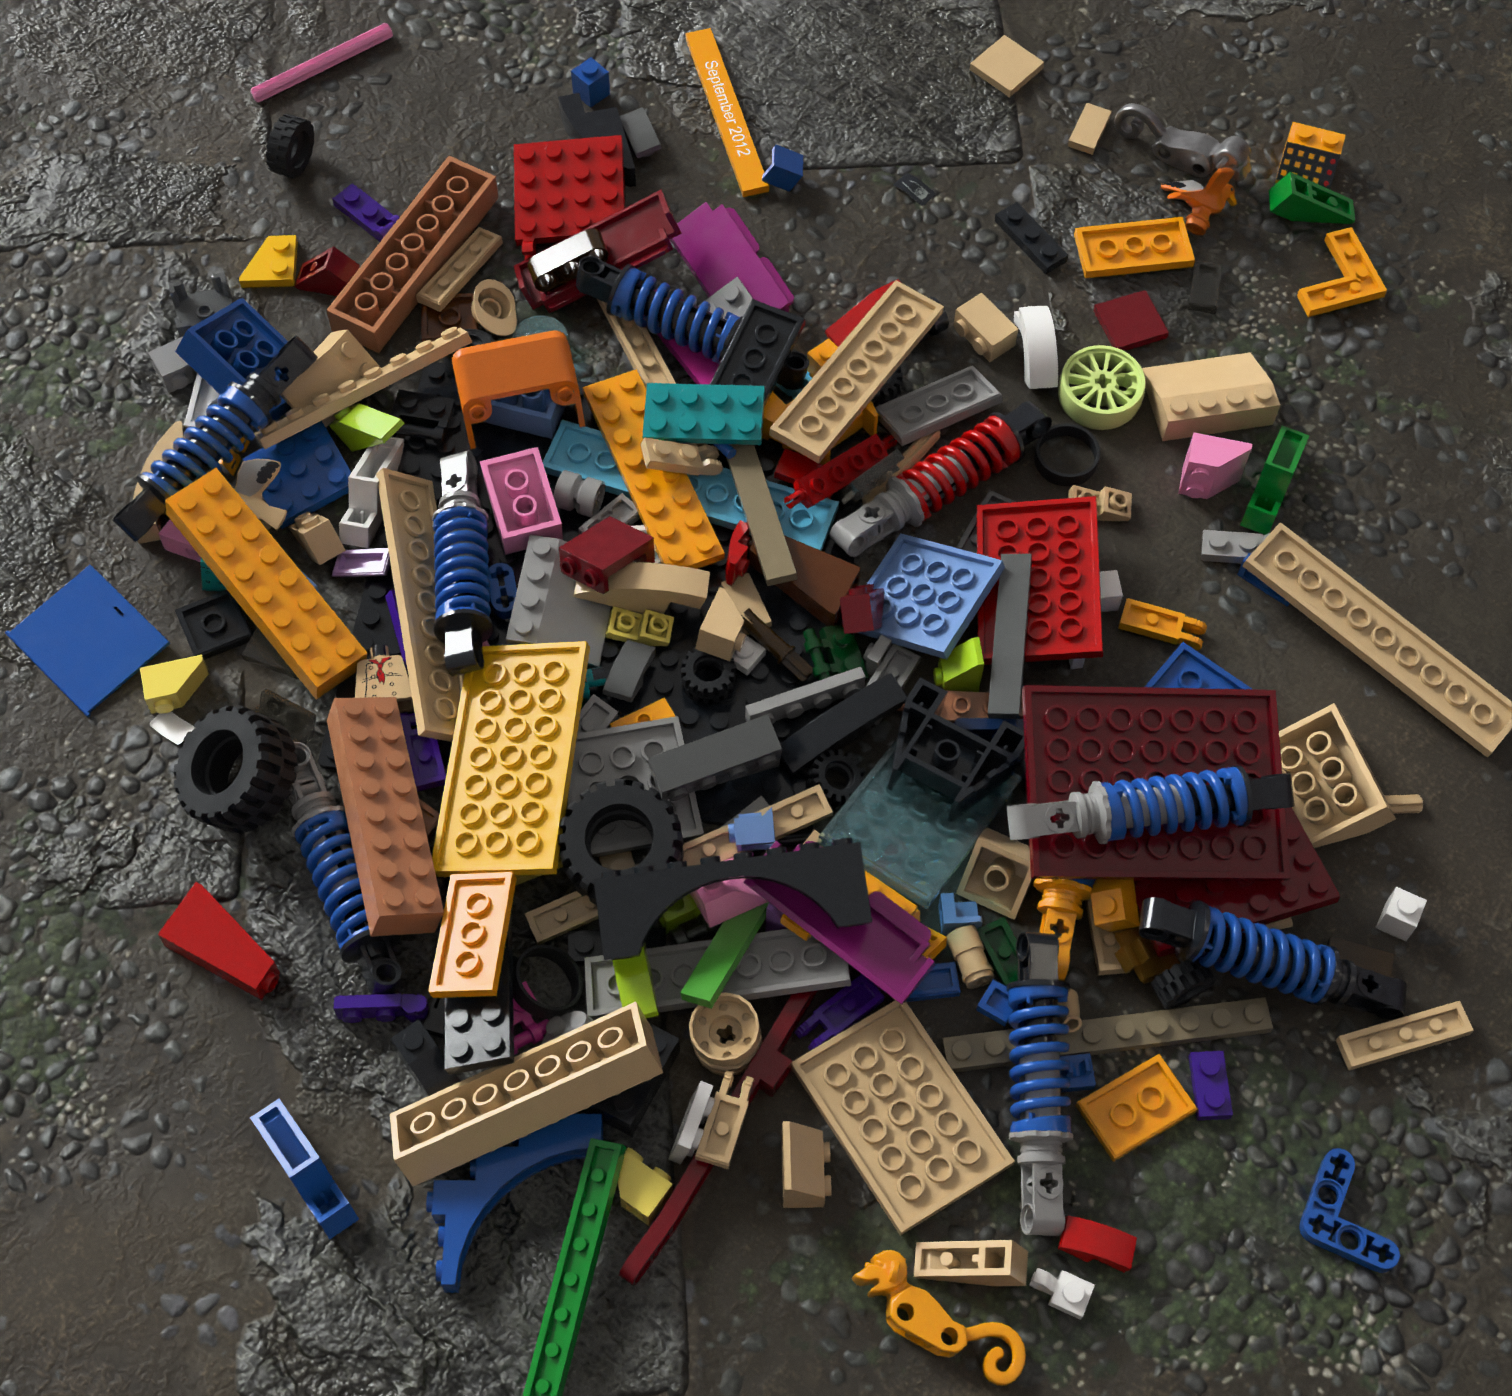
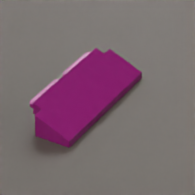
M705 202L677 223L682 234L670 240L708 298L738 277L754 300L789 312V306L794 302L793 294L770 260L765 257H758L759 244L735 209L725 208L721 204L712 211L707 202Z
M775 841L769 849L782 847V845ZM798 844L793 851H799L800 844ZM759 879L744 880L745 885L901 1005L935 967V962L930 957L927 959L923 956L930 947L931 931L929 928L879 891L872 892L869 895L871 924L837 929L830 917L818 905L798 891L770 881Z

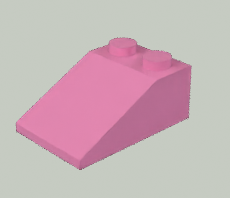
M538 447L480 461L505 555L526 550L530 535L563 540L562 522Z

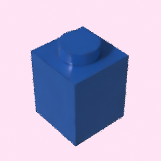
M592 57L571 70L573 94L579 93L581 100L590 108L610 95L609 72Z

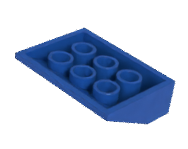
M240 298L187 329L175 352L219 394H222L226 391L227 385L231 381L242 385L247 381L246 377L251 372L258 375L288 341L243 298ZM280 370L275 371V372H276V376L274 377V379H275L276 381L281 380V379H280V375L282 374L281 371H280ZM281 396L282 402L277 407L273 406L269 411L272 420L275 421L291 408Z

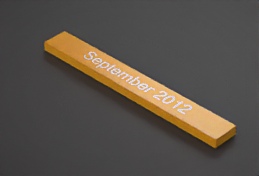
M711 28L686 33L687 45L742 196L748 197L769 192V184L762 181L764 170Z

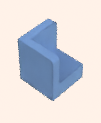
M954 893L940 894L938 910L942 935H948L956 928L967 925H974L977 929L982 927V916L978 915V907L975 901L955 902Z

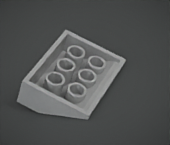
M530 535L507 631L506 644L587 641L590 646L587 668L600 667L612 606L573 597L576 580L564 575L560 569L559 547L567 543V541L558 538Z

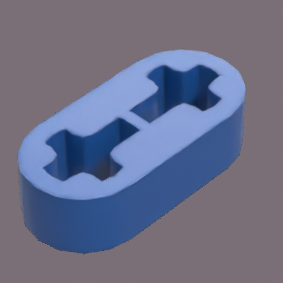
M496 563L489 567L488 576L492 609L497 617L510 619L517 592L514 572L508 564ZM503 574L504 586H499L497 575ZM507 595L509 607L503 608L501 596Z

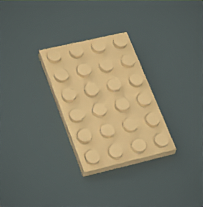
M896 1000L792 1061V1070L900 1236L1014 1165V1159L906 1001L903 1005Z

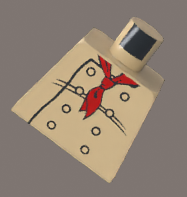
M378 644L370 648L371 659L361 660L357 663L355 698L396 697L399 713L414 711L409 677L402 656H390L389 648L386 645Z

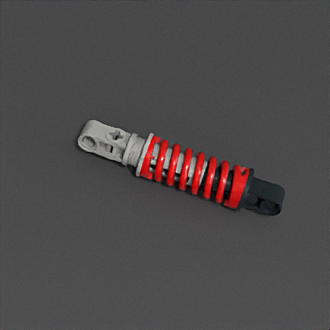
M1031 401L1022 403L1018 408L1005 416L998 412L991 413L984 422L978 423L973 430L964 432L961 438L953 439L949 445L939 448L937 453H932L924 461L915 463L912 469L904 470L899 475L889 478L886 484L887 492L879 493L875 496L874 500L864 504L846 518L837 521L830 531V538L849 556L856 557L893 531L902 529L905 523L914 527L920 526L922 522L932 516L930 511L936 513L942 509V503L945 505L953 503L955 496H964L967 488L975 489L979 484V480L987 481L991 476V472L999 473L1009 465L1021 461L1025 455L1024 447L1034 440L1041 438L1049 431L1052 425L1051 417Z

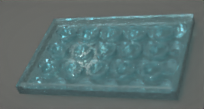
M895 740L821 832L817 842L824 847L833 846L832 840L841 838H852L853 843L860 842L864 870L928 909L975 846L978 837L989 827L1017 789L1022 777L1013 773L1010 779L955 821L950 822L948 818L955 799L905 773H902L892 790L887 789L896 744Z

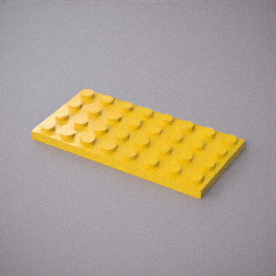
M587 641L482 646L484 668L464 674L432 853L436 877H450L452 874L513 872L514 875L557 874L561 848L558 845V836L563 834L560 822L566 814L590 646Z

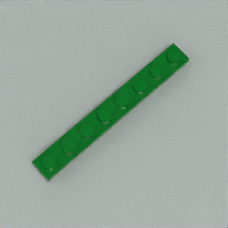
M590 1138L523 1396L563 1395L626 1147L622 1144Z

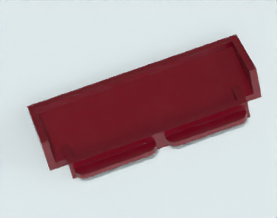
M662 189L584 229H597L601 232L609 253L606 263L621 270L627 264H631L637 269L674 250L670 239L682 234ZM530 258L514 265L519 288L533 310L544 305L547 311L551 313L586 295L576 288L577 278L547 292L538 291L534 286L527 266Z

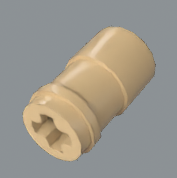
M974 925L956 928L946 936L952 956L957 961L961 971L962 981L968 989L984 986L994 979L993 967L987 960L984 945Z

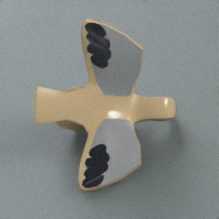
M270 459L243 461L237 473L234 490L267 530L271 527L278 530L285 520L287 510L269 506L262 500V493L279 473L281 462Z

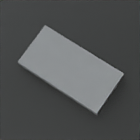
M972 365L879 405L875 409L878 413L879 422L901 446H904L1002 403V394Z

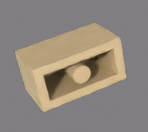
M983 293L978 294L956 309L953 325L956 332L961 337H965L972 344L976 353L983 355L989 362L1016 345L1018 328Z

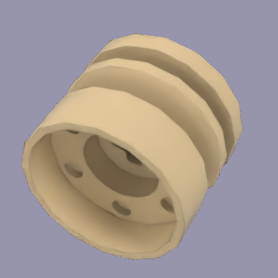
M724 992L720 994L712 1009L697 1005L692 1012L689 1022L690 1038L695 1054L702 1066L713 1074L722 1076L725 1075L726 1070L734 1072V1075H739L746 1071L763 1043L758 1015L751 1003L740 995ZM729 1035L733 1036L734 1041L728 1040L725 1044H722L721 1037L727 1039Z

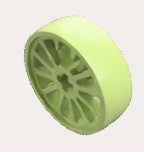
M1105 345L1083 348L1074 353L1061 370L1058 382L1059 402L1064 412L1073 421L1082 426L1097 430H1109L1128 423L1141 407L1146 388L1144 372L1139 363L1130 354L1121 349ZM1069 384H1074L1078 386L1070 387ZM1119 386L1125 387L1127 390H1119ZM1086 394L1081 400L1076 398V396ZM1091 402L1092 404L1096 405V407L1092 408L1087 404ZM1107 405L1109 410H1102L1100 406Z

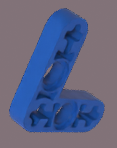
M1332 1149L1321 1161L1300 1221V1233L1308 1242L1375 1272H1388L1397 1265L1400 1259L1397 1245L1390 1239L1338 1217L1355 1170V1161L1353 1156L1345 1149ZM1338 1158L1342 1160L1341 1166L1346 1169H1342L1338 1173L1336 1180L1329 1179L1335 1168V1165L1331 1162ZM1327 1187L1332 1189L1336 1194V1202L1334 1204L1322 1202L1318 1195L1320 1188ZM1315 1219L1321 1221L1320 1227L1325 1229L1321 1230L1318 1234L1312 1232L1313 1226L1309 1224ZM1335 1226L1338 1230L1334 1233L1332 1241H1329L1328 1238L1331 1235L1329 1232ZM1344 1232L1354 1234L1358 1239L1357 1249L1350 1250L1345 1248L1340 1240L1341 1234ZM1367 1241H1369L1371 1244L1367 1248L1370 1250L1363 1256L1361 1252L1366 1247ZM1381 1248L1386 1250L1385 1254L1390 1258L1384 1263L1379 1262V1255L1374 1253L1378 1252Z

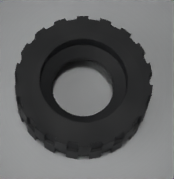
M283 114L274 124L269 135L266 151V163L271 172L292 179L298 178L304 172L312 156L315 142V132L311 121L291 114Z

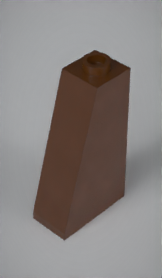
M785 536L797 572V580L776 584L775 586L827 627L837 625L842 616L839 597L849 594L848 589L856 588L859 585L861 567ZM751 538L748 544V552L750 553L749 565L764 576Z

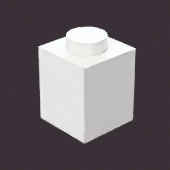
M1396 887L1385 903L1376 928L1407 941L1418 925L1427 900Z

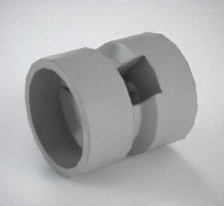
M564 470L560 474L554 490L553 497L556 507L567 511H572L576 508L578 514L591 518L601 508L606 486L604 481L591 477L583 480L580 474Z

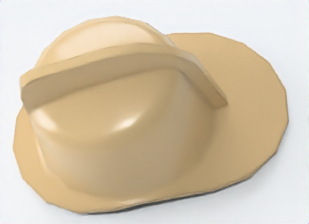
M491 279L481 281L475 287L471 306L472 316L478 324L490 333L497 336L511 335L517 326L514 296L510 289L499 281Z

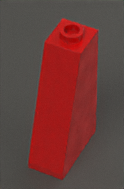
M198 882L194 883L158 933L165 947L260 1000L263 999L267 992H272L279 981L280 972L271 957Z

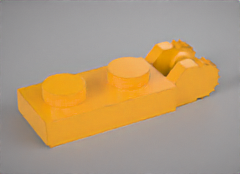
M1128 598L1125 602L1118 629L1175 645L1177 643L1180 645L1184 642L1198 651L1202 648L1203 641L1191 634H1205L1207 625L1200 620L1185 616L1186 614ZM1182 628H1183L1186 632L1191 633V634H1187V633L1181 632Z

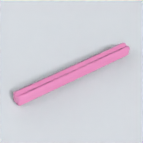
M383 23L252 87L251 94L255 101L260 103L392 38V30L387 23Z

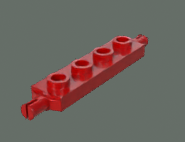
M877 433L794 481L795 492L786 496L784 503L793 499L792 502L786 505L788 508H793L800 502L807 509L891 459L887 450L896 446L897 440L888 443L894 439L892 435H888L880 440Z

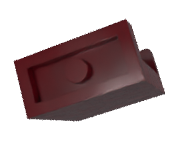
M609 516L559 547L561 572L589 588L605 594L609 591L608 578L631 562L655 563L654 537Z

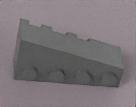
M767 714L649 757L648 763L661 799L677 801L686 797L688 793L707 790L721 783L779 767L782 747Z

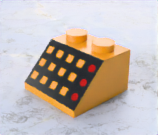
M1292 122L1275 183L1279 182L1289 172H1292L1330 189L1346 135Z

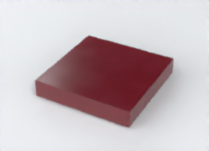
M1146 290L1094 305L1093 311L1112 347L1127 351L1167 339L1169 332Z

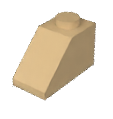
M719 587L699 629L695 649L730 661L735 650L741 651L746 634L742 633L744 619L724 588Z

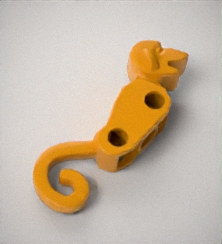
M884 1250L875 1254L870 1259L871 1263L866 1262L865 1268L852 1277L856 1285H874L867 1293L868 1297L873 1298L881 1295L887 1297L886 1322L893 1332L936 1356L950 1358L958 1354L967 1345V1342L988 1337L1000 1338L1011 1349L1012 1360L1010 1366L1004 1372L997 1368V1361L1004 1356V1350L999 1346L994 1347L987 1352L983 1359L982 1370L984 1376L994 1385L1006 1386L1014 1382L1022 1373L1025 1366L1026 1351L1021 1337L1014 1329L997 1322H987L966 1328L964 1325L953 1321L939 1302L926 1290L912 1286L907 1282L906 1259L899 1252ZM897 1309H903L907 1312L908 1321L899 1318ZM941 1333H946L951 1337L952 1345H947L942 1341Z

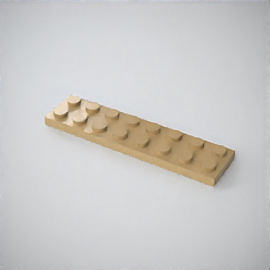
M895 280L770 427L769 435L813 461L820 463L943 314L944 306Z

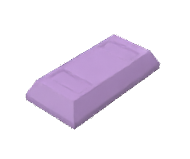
M388 548L346 550L337 556L332 576H386L390 565Z

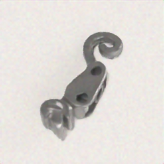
M1134 103L1121 107L1115 116L1114 124L1116 130L1120 135L1129 139L1137 138L1144 127L1143 122H1145L1157 138L1152 145L1154 155L1162 162L1195 177H1206L1215 168L1227 167L1235 171L1232 176L1234 180L1244 181L1251 171L1250 148L1247 142L1239 136H1230L1222 143H1219L1217 139L1205 133L1180 130L1173 126L1165 128L1154 112L1143 105ZM1135 116L1131 125L1126 122V117ZM1160 149H1166L1171 156L1166 157L1162 155ZM1194 165H1201L1205 169V171H1197Z

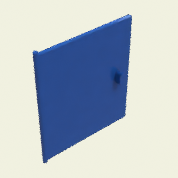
M91 565L86 567L14 629L5 632L87 717H90V712L170 644Z

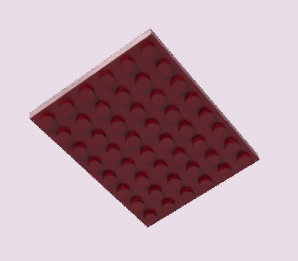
M1025 685L1022 688L1027 804L1066 801L1069 799L1071 792L1088 793L1089 787L1094 781L1108 782L1114 785L1119 780H1126L1131 783L1136 778H1143L1148 781L1153 776H1160L1165 779L1170 774H1177L1182 777L1187 772L1199 774L1201 771L1211 770L1216 773L1217 770L1232 765H1241L1249 779L1261 778V776L1282 774L1276 690ZM1285 808L1253 810L1252 820L1247 827H1238L1229 820L1226 827L1219 828L1212 819L1211 827L1207 830L1200 829L1195 821L1192 831H1183L1178 823L1177 831L1173 834L1166 833L1161 824L1160 833L1156 836L1149 835L1144 826V832L1140 838L1132 837L1127 829L1123 840L1109 841L1106 844H1100L1094 834L1077 839L1073 832L1043 835L1038 838L1029 839L1031 879L1287 881L1291 879ZM1060 813L1051 816V822L1055 823L1056 820H1060Z

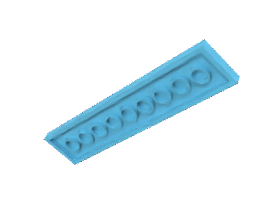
M562 420L543 460L546 474L559 477L562 471L568 470L580 474L583 480L591 477L604 481L606 492L616 495L623 493L627 498L632 499L601 431L586 426L579 427V424ZM723 468L722 472L715 476L687 474L710 523L732 530L735 529L740 520L747 523L730 469ZM766 480L784 535L822 551L838 511L839 502L825 498L808 509L801 502L793 508H788L786 505L792 502L793 499L784 503V498L794 493V488Z

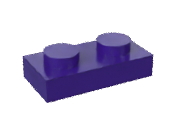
M1224 1051L1190 1052L1188 1059L1194 1102L1198 1108L1196 1111L1197 1121L1231 1119L1233 1112Z

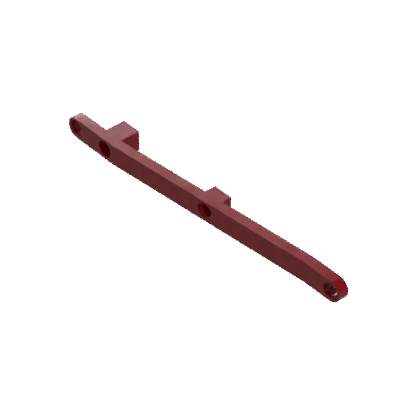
M896 838L869 873L888 885L908 856L910 846ZM819 990L791 994L731 1094L732 1097H740L741 1087L747 1076L754 1078L748 1099V1108L760 1089L771 1097L775 1095L792 1069V1060L783 1055L782 1051ZM694 1156L661 1213L623 1264L619 1272L621 1278L632 1286L640 1281L675 1233L714 1165L696 1160Z

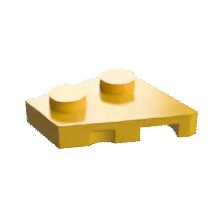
M296 235L268 236L239 277L241 288L294 286L298 247Z

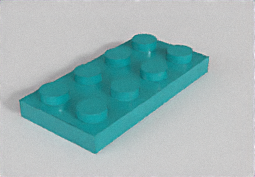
M647 383L642 437L643 439L651 438L677 443L762 445L765 387L751 385Z

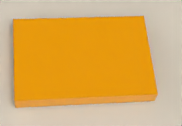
M1160 1054L1084 1097L1075 1105L1113 1162L1196 1113L1198 1110Z

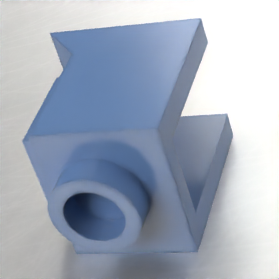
M772 807L763 816L761 812L739 814V818H734V823L728 824L730 843H736L737 852L766 850L775 842Z

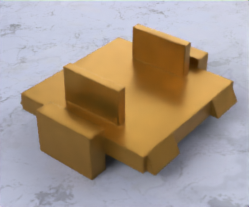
M1139 926L1114 933L1121 947L1114 953L1125 974L1134 969L1143 984L1153 981L1155 976L1163 974L1162 972L1166 969L1173 968L1172 966L1176 963L1180 964L1174 953L1158 957L1151 941L1139 935Z

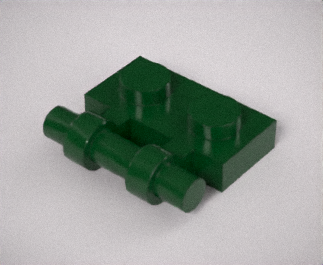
M843 624L823 627L819 631L820 638H817L814 628L803 631L806 641L804 647L806 653L811 655L814 664L813 673L816 679L820 681L858 667H862L866 676L865 681L869 678L854 633L844 634ZM822 652H826L829 663H826Z

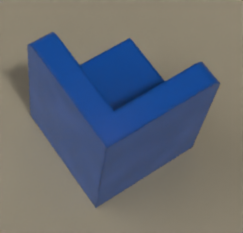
M775 145L772 148V164L762 175V181L790 192L803 177V155Z

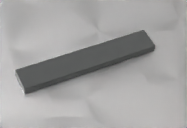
M1001 554V560L1005 568L999 577L988 717L989 719H1020L1033 559L1032 554Z

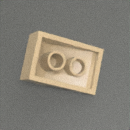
M348 329L331 332L314 351L318 356L317 360L305 372L299 375L280 396L292 409L296 407H302L303 409L312 404V400L315 397L324 393L330 395L338 391V386L349 380H354L355 382L365 377L364 373L367 370L379 365ZM331 415L323 419L322 422L327 427L336 418Z

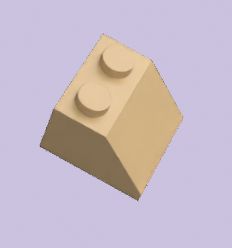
M986 827L977 839L956 894L1015 920L1034 880L1031 879L1029 846L1017 840H1010V837Z
M783 1121L781 1138L783 1208L824 1207L825 1196H831V1175H824V1163H830V1142H823L822 1130L790 1121Z

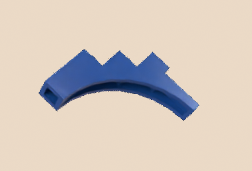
M572 1114L554 1124H550L513 1141V1145H518V1147H500L495 1151L471 1160L470 1178L475 1180H434L433 1191L427 1192L426 1209L427 1212H432L435 1223H445V1226H439L438 1246L443 1247V1260H437L436 1282H441L445 1293H459L463 1264L471 1242L486 1216L498 1202L525 1179L551 1166L575 1159H584L587 1154L590 1138L603 1140L602 1114Z

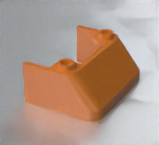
M557 330L465 347L454 353L452 366L470 449L476 448L471 424L484 422L491 416V400L549 389L554 403L562 406L573 404L579 427L585 426L580 390L567 336L563 332Z

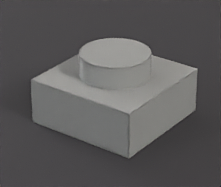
M880 635L875 644L871 642L867 647L863 659L866 660L868 674L873 676L891 648V639Z

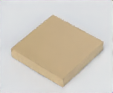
M1003 35L970 63V71L1009 98L1044 67V61L1006 35Z

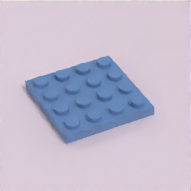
M900 533L867 583L874 584V589L884 588L882 626L874 631L858 633L876 639L883 635L891 639L892 644L947 660L1005 568L1004 563L996 558Z

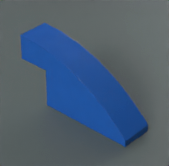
M277 1099L250 1117L329 1239H332L359 1220L322 1160L280 1099Z

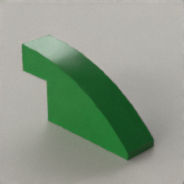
M1282 425L1240 526L1264 535L1269 534L1310 435Z

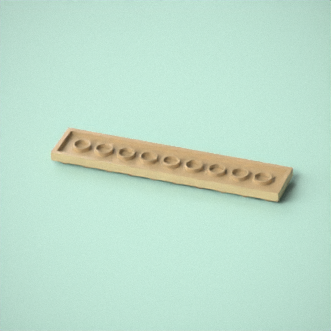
M382 468L376 473V476L379 479L378 489L418 736L452 742L464 674L454 677L449 674L444 660L445 644L439 641L434 634L436 584L434 581L435 533L432 527L434 522L432 521V516L437 510L433 482Z
M1281 522L1242 565L1487 758L1512 729L1511 700Z

